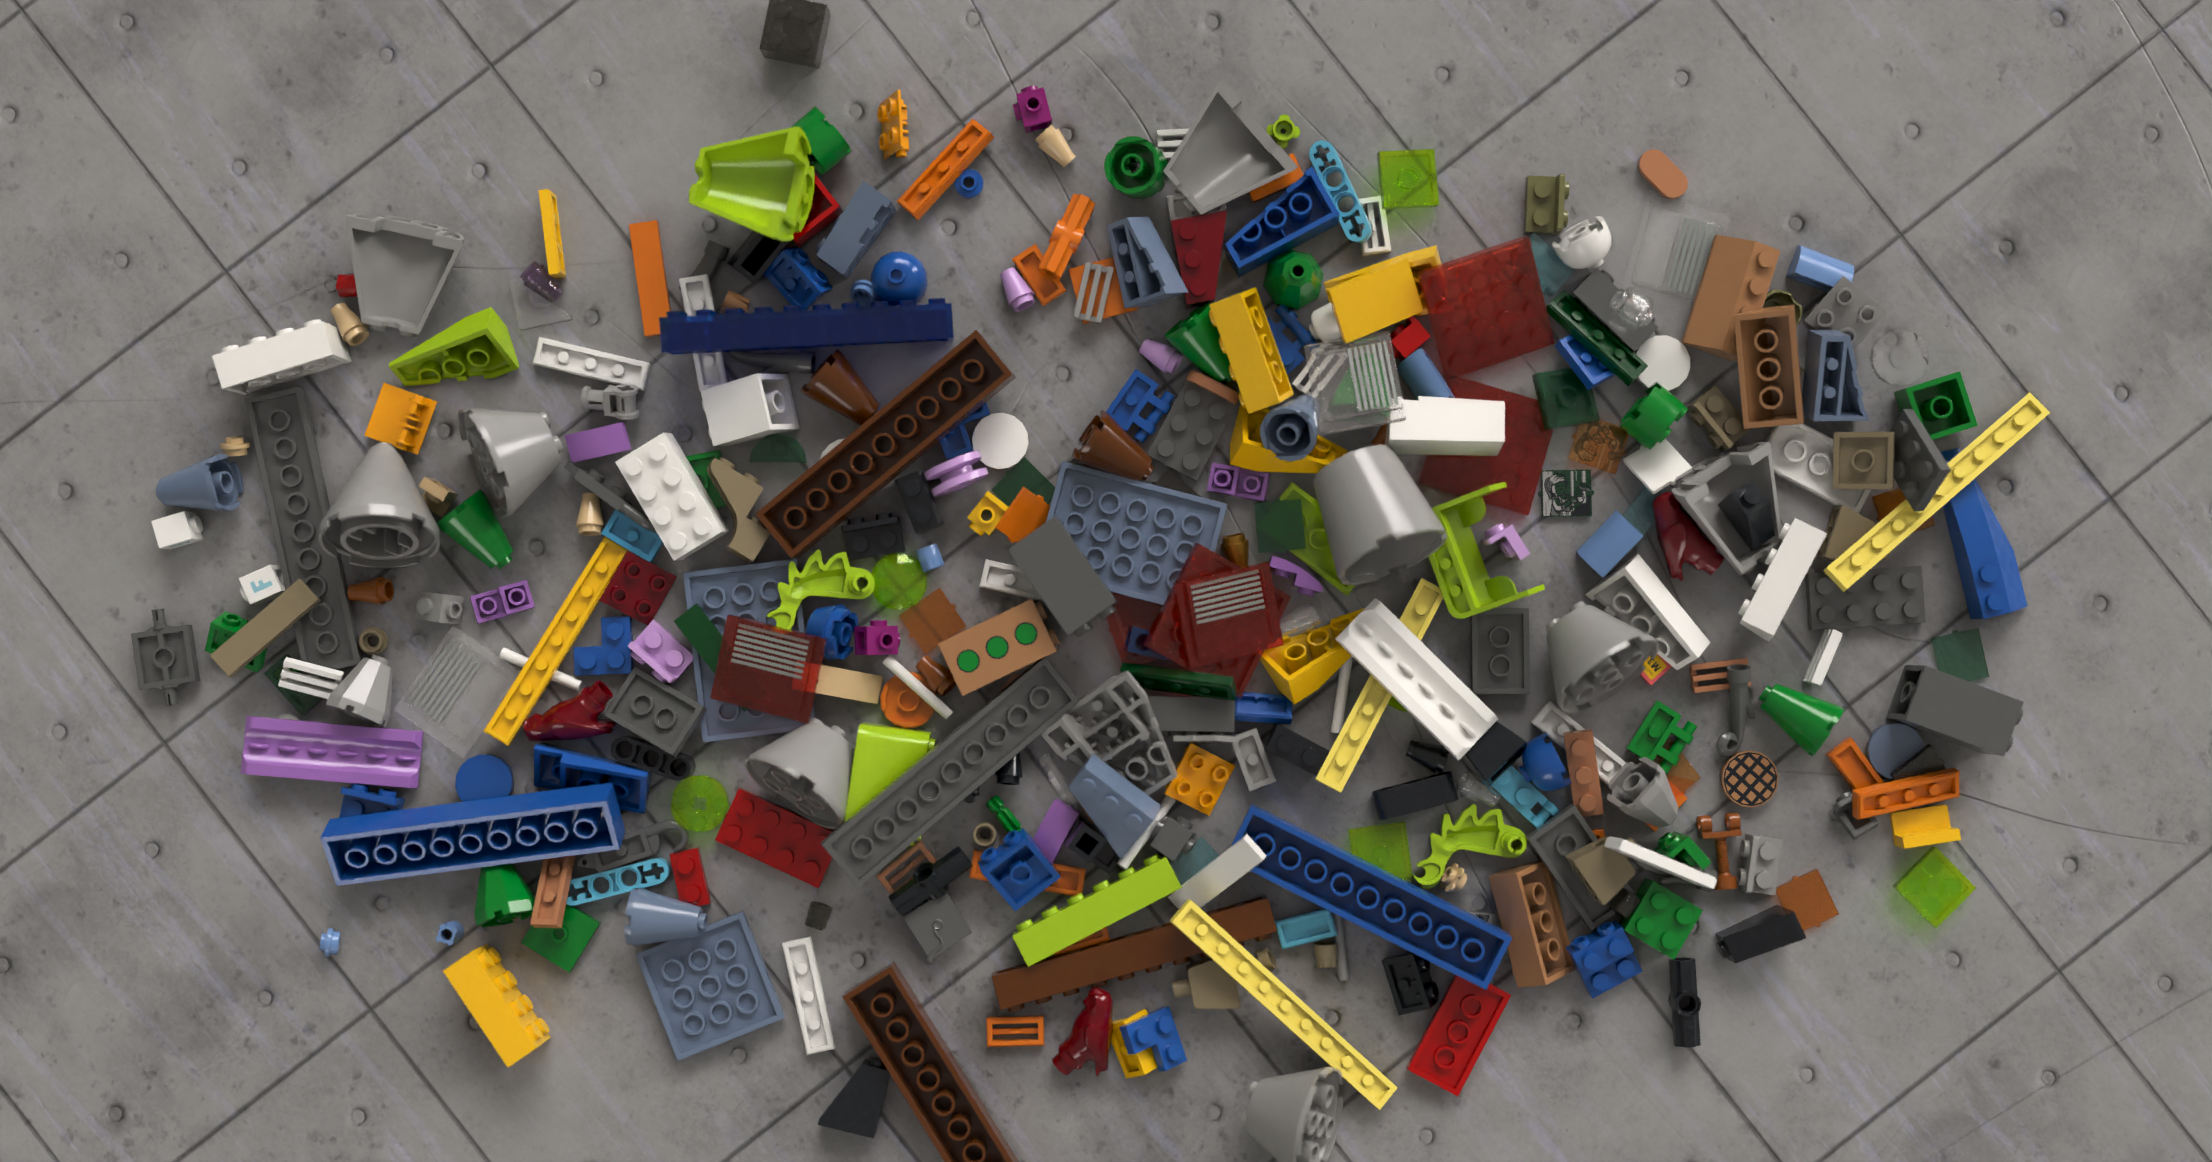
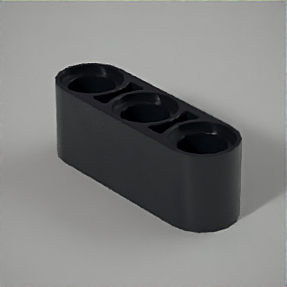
M634 736L617 738L611 745V755L616 761L671 780L680 781L687 779L695 771V761L691 756L679 752L675 758L646 740ZM624 741H627L632 746V753L629 757L624 756L620 751V746ZM651 750L657 752L660 758L656 766H652L647 760V755ZM678 759L683 760L687 766V770L683 775H679L674 769V764Z
M1451 771L1371 792L1379 820L1402 816L1451 803L1459 799Z

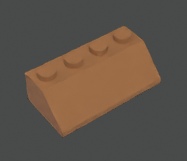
M1715 235L1681 343L1729 361H1736L1737 348L1734 315L1763 308L1780 250L1757 241Z
M1795 304L1766 307L1735 314L1734 326L1744 429L1803 424L1804 410Z
M1542 860L1504 869L1488 876L1490 889L1498 911V919L1502 929L1509 932L1512 937L1507 949L1517 987L1544 986L1576 970L1565 948L1570 945L1553 876Z

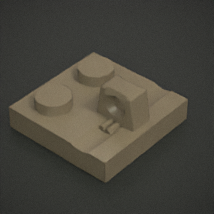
M1834 432L1833 489L1894 490L1895 432Z

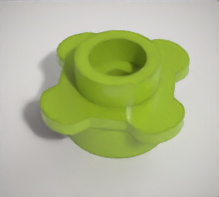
M1286 114L1280 115L1279 119L1274 124L1268 125L1266 129L1269 136H1272L1276 140V144L1280 145L1281 148H1286L1290 140L1298 138L1300 135L1299 127H1296ZM1281 129H1285L1286 133L1282 134Z

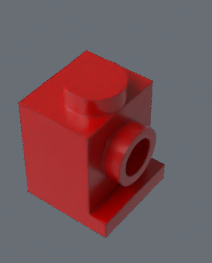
M1414 316L1409 317L1405 321L1408 327L1405 328L1401 324L1390 334L1392 340L1387 344L1389 355L1395 360L1399 358L1402 362L1431 337Z

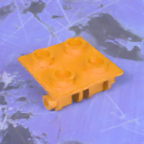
M896 90L880 103L877 110V118L881 122L882 133L879 136V148L883 151V159L889 158L894 153L895 157L904 158L907 157V152L909 151L908 136H905L908 135V130L903 129V127L908 126V122H906L907 105L901 99V90Z
M383 383L364 436L380 442L390 443L396 448L418 455L437 401Z
M1190 743L1185 748L1186 751L1181 761L1177 763V777L1171 780L1168 785L1166 784L1164 794L1210 816L1235 765Z

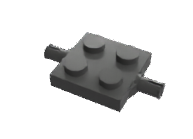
M165 609L151 610L154 627L144 632L131 634L139 690L164 689L166 706L177 705L179 703L176 687L184 683L200 681L192 625L176 627L166 625Z

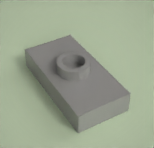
M1255 727L1232 736L1239 737V743L1231 744L1248 790L1252 791L1276 782L1257 728Z

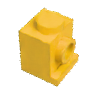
M987 491L967 518L972 521L969 527L981 537L984 533L991 536L996 530L995 526L1009 507ZM985 510L992 512V518L988 521L983 520L981 517L982 512Z

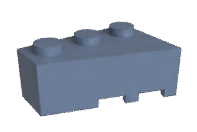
M863 181L844 212L836 219L828 237L825 236L816 248L818 250L816 254L818 259L842 277L848 279L897 212L892 201Z
M1126 217L1106 225L1125 308L1149 307L1188 293L1150 217Z
M1808 330L1802 398L1804 416L1812 421H1869L1868 414L1864 410L1861 397L1863 392L1857 379V365L1849 335L1838 330Z
M1094 754L1090 756L1077 772L1068 787L1120 859L1123 858L1154 821L1161 807L1159 803Z

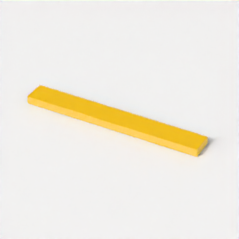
M606 536L603 538L483 732L507 746L512 744L524 721L530 715L599 604L601 595L625 553L629 551L628 549Z

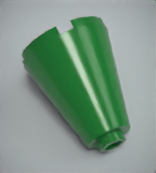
M1206 303L1189 313L1190 316L1182 321L1181 319L1167 331L1165 337L1172 346L1208 377L1218 382L1222 381L1225 384L1232 380L1229 373L1230 362L1227 353L1224 354L1220 348V334L1217 326L1215 327L1209 317L1210 303Z
M481 489L437 522L439 529L491 569L497 566L500 570L513 559L510 554L514 550L485 493Z
M1775 684L1773 688L1767 685L1758 698L1763 702L1760 708L1811 756L1815 755L1831 733L1830 731L1834 724H1837L1844 712V709L1836 704L1779 684Z

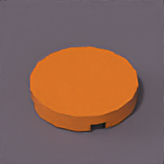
M910 672L933 694H935L929 686V684L927 683V681L925 680V678L923 677V675L915 672ZM896 675L883 686L880 696L881 709L886 718L894 725L902 728H916L926 723L934 714L935 710Z

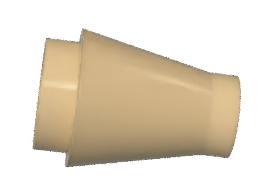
M1052 124L1035 139L1039 144L1038 148L1057 161L1063 168L1076 157L1059 128L1056 130Z
M339 303L331 309L330 312L335 319L344 342H348L350 346H356L369 337L368 325L361 323V319L348 308L346 303Z
M594 493L582 494L576 522L578 534L598 536L601 535L602 528L605 527L599 497Z

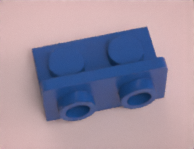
M796 246L783 250L763 273L800 315L806 313L822 294L830 292L833 288L828 282L827 276L822 271L816 269L809 261V256L806 252Z
M351 783V786L341 787L340 793L344 794L339 818L403 810L405 798L396 796L397 792L394 790L380 788L379 792L368 790L369 785Z

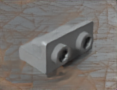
M1753 834L1745 835V840H1742L1740 844V856L1743 857L1742 865L1736 873L1737 885H1739L1738 890L1745 893L1776 895L1783 839Z

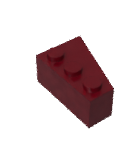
M1227 210L1171 220L1170 230L1178 273L1188 290V293L1183 294L1185 310L1197 308L1206 303H1214Z

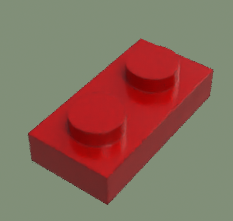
M699 847L669 854L679 900L696 906L710 904L711 898Z

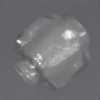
M1636 288L1620 289L1610 300L1609 308H1611L1610 314L1612 319L1629 330L1638 329L1640 326L1645 327L1653 318L1652 300Z

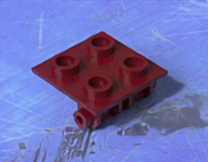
M627 551L599 601L649 625L677 576L646 561L635 553Z

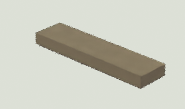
M299 578L214 651L210 657L228 677L232 678L321 601L320 598Z

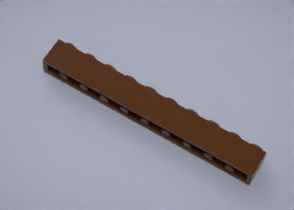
M1266 895L1205 912L1241 946L1245 945L1244 941L1255 938L1256 942L1272 938L1271 933L1277 932ZM1169 922L1056 956L1052 955L1029 967L1024 963L992 973L991 977L1000 1009L1007 1008L1008 1012L1023 1009L1025 1007L1024 1003L1035 1000L1036 1004H1042L1051 1001L1052 995L1063 993V996H1070L1080 992V987L1090 985L1091 989L1094 987L1098 988L1106 985L1108 979L1118 977V981L1134 977V972L1145 969L1146 973L1162 969L1161 964L1173 962V965H1179L1190 961L1189 956L1200 954L1201 957H1207L1208 955Z

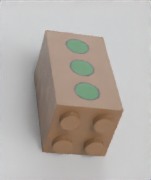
M1030 599L938 643L962 696L1058 651L1056 645L1060 644V641L1054 629L1048 630L1045 625L1044 619L1048 618L1041 602L1035 603L1033 599Z

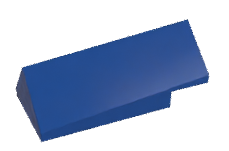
M543 742L535 745L534 786L557 790L613 782L619 809L645 814L652 773L615 760Z

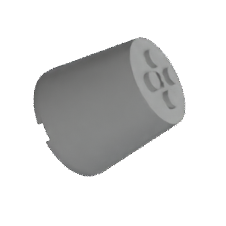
M1373 445L1348 452L1326 465L1314 477L1313 484L1336 573L1343 584L1358 585L1377 581L1391 576L1390 570L1404 564L1408 569L1432 555L1447 540L1445 528L1393 448L1389 445Z

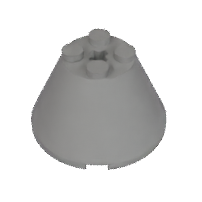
M464 408L458 411L459 431L462 441L468 440L472 454L467 455L474 475L496 512L502 510L504 512L501 514L502 518L509 517L562 463L559 455L560 452H563L562 443L557 435L552 436L549 429L551 427L550 421L545 412L533 413Z
M1583 601L1573 605L1569 610L1570 613L1561 619L1556 618L1545 627L1548 631L1546 641L1557 704L1566 713L1578 712L1577 707L1586 703L1589 707H1593L1625 688L1646 669L1643 663L1649 656L1651 659H1654L1659 649V644L1654 637L1592 605H1585Z
M812 717L808 723L755 751L745 760V768L752 779L771 797L775 798L778 794L789 802L788 809L825 828L837 829L839 825L843 824L855 746L845 739L847 734L838 726L833 725L829 728L817 718Z
M1325 1067L1264 1078L1260 1082L1253 1081L1249 1089V1098L1251 1099L1248 1110L1246 1109L1243 1112L1241 1126L1247 1128L1248 1134L1278 1162H1327L1335 1144L1342 1117L1344 1096L1339 1095V1084H1344L1342 1073L1337 1068Z

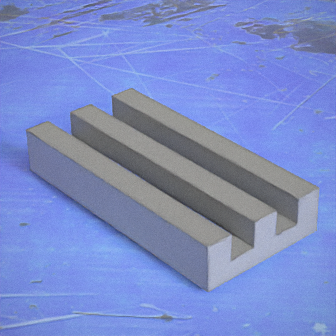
M1086 261L1073 318L1098 324L1102 323L1114 270L1113 267H1105ZM1090 270H1093L1095 275L1086 314H1082L1081 308ZM1102 272L1106 273L1097 317L1091 315Z

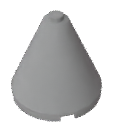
M381 442L370 448L321 521L318 539L322 549L332 557H337V552L349 556V564L369 568H401L419 564V556L428 553V557H433L440 547V529L399 450L390 443Z

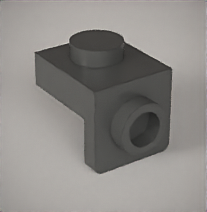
M1850 791L1836 799L1837 803L1833 813L1853 840L1878 827L1879 822L1874 816L1860 820L1852 816V793Z

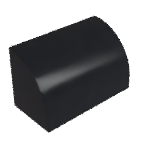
M752 231L727 263L755 284L789 241H777Z

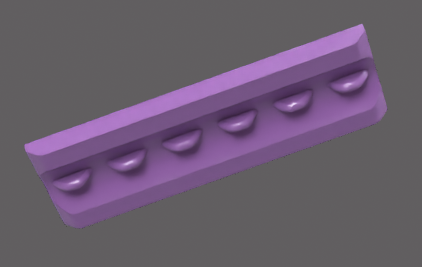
M246 716L241 773L418 788L424 731Z

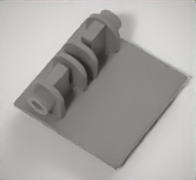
M1842 276L1818 304L1816 303L1809 310L1810 314L1804 321L1815 330H1838L1849 335L1854 350L1888 311L1846 277Z

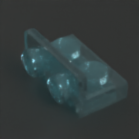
M1532 233L1509 258L1513 262L1512 267L1522 276L1527 275L1534 282L1532 285L1542 295L1548 294L1550 297L1575 272L1573 268L1565 265L1559 259L1556 252L1535 233Z

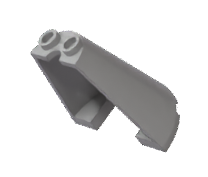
M1222 79L1217 83L1163 172L1167 177L1163 180L1174 193L1178 189L1183 193L1186 198L1182 202L1192 214L1196 211L1204 214L1294 171L1298 166L1281 146L1275 143Z
M370 214L347 215L346 225L361 323L370 324L371 329L378 331H387L388 327L397 328L402 336L416 337V334H420L464 243V237L459 233H455L453 237L450 236V229L407 218L381 215L371 220Z
M1769 442L1738 446V452H1729L1724 455L1722 451L1691 466L1693 471L1678 479L1676 484L1673 485L1674 488L1671 489L1677 501L1721 552L1738 575L1751 572L1754 569L1753 566L1757 564L1756 560L1765 561L1771 549L1778 550L1783 541L1778 538L1781 532V522ZM1750 480L1755 482L1770 503L1775 533L1774 537L1752 551L1718 506L1731 492Z

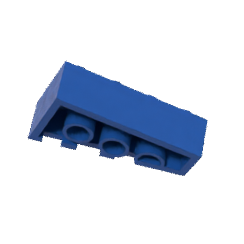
M1312 166L1298 181L1293 182L1279 198L1265 207L1260 215L1254 220L1252 219L1225 243V255L1238 278L1269 262L1283 252L1293 249L1338 225L1340 214Z

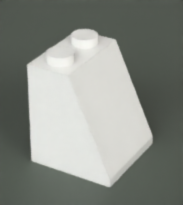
M757 373L701 390L702 407L706 413L709 426L708 434L713 446H730L800 429L788 374Z

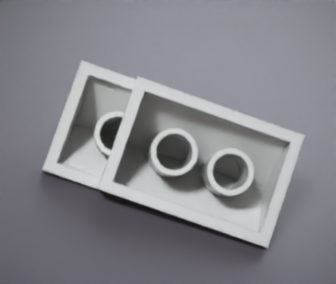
M1418 396V400L1398 399V405H1395L1394 399H1391L1392 406H1389L1385 445L1391 446L1396 454L1498 456L1505 442L1504 401Z

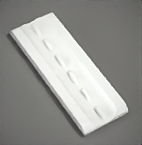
M1376 598L1335 638L1457 760H1460L1498 720L1496 715Z

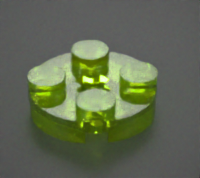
M706 774L693 775L682 780L675 787L672 794V815L681 827L690 831L706 832L717 827L725 819L730 808L728 793L723 784L716 778ZM698 795L699 798H706L705 806L707 808L704 811L701 808L694 809L693 805L696 803L695 796Z

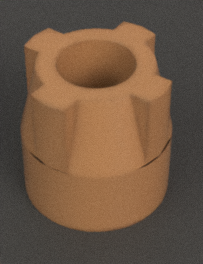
M729 290L722 304L721 311L744 319L751 301L741 294Z

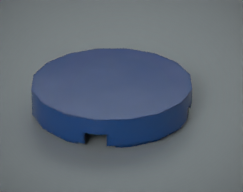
M480 754L469 758L460 766L456 775L455 787L459 798L463 802L511 796L514 790L513 773L511 767L504 759L492 754Z

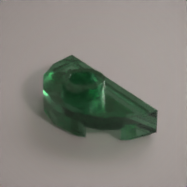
M772 434L764 437L752 449L749 462L807 463L804 449L795 439L788 435Z

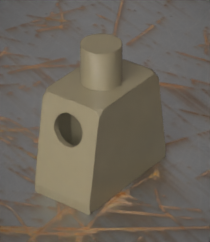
M1846 506L1833 507L1825 529L1827 535L1818 550L1816 558L1835 561L1877 523ZM1891 551L1882 559L1887 560Z
M1607 836L1565 856L1594 900L1603 906L1636 874L1635 869L1629 862L1630 857L1604 847ZM1631 837L1626 839L1627 841L1637 845V843Z
M1210 957L1186 965L1188 979L1172 981L1175 999L1192 996L1194 1009L1241 1008L1236 981Z

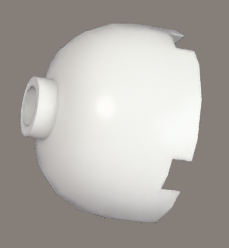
M1596 216L1597 222L1591 224L1588 219L1579 222L1559 235L1562 240L1559 244L1555 241L1552 243L1554 251L1565 265L1575 269L1587 267L1588 270H1593L1604 263L1603 258L1608 254L1612 245L1611 233L1603 217Z

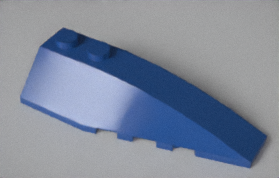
M1955 448L1940 453L1946 463H1948L1961 450L1960 448ZM1975 478L1943 505V510L1970 619H1986L2011 613L2028 605L2014 550Z

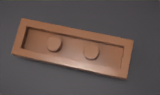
M1592 729L1563 732L1569 778L1572 782L1570 785L1573 805L1576 806L1582 817L1602 815L1604 810Z
M576 855L543 859L530 922L532 926L536 928H562Z

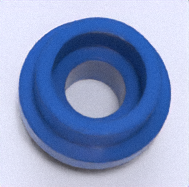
M973 169L964 170L955 180L957 192L965 198L976 197L983 189L982 176ZM968 178L974 180V185L970 188L964 186V181Z

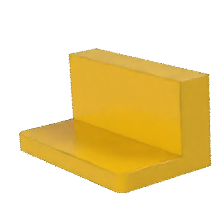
M1945 804L1890 813L1894 846L1906 849L1961 840L1959 828H1954L1950 825L1948 807Z
M1146 1009L1140 1010L1128 1018L1113 1021L1111 1042L1126 1079L1146 1075L1158 1067L1151 1047L1139 1053L1128 1055L1119 1028L1148 1014Z

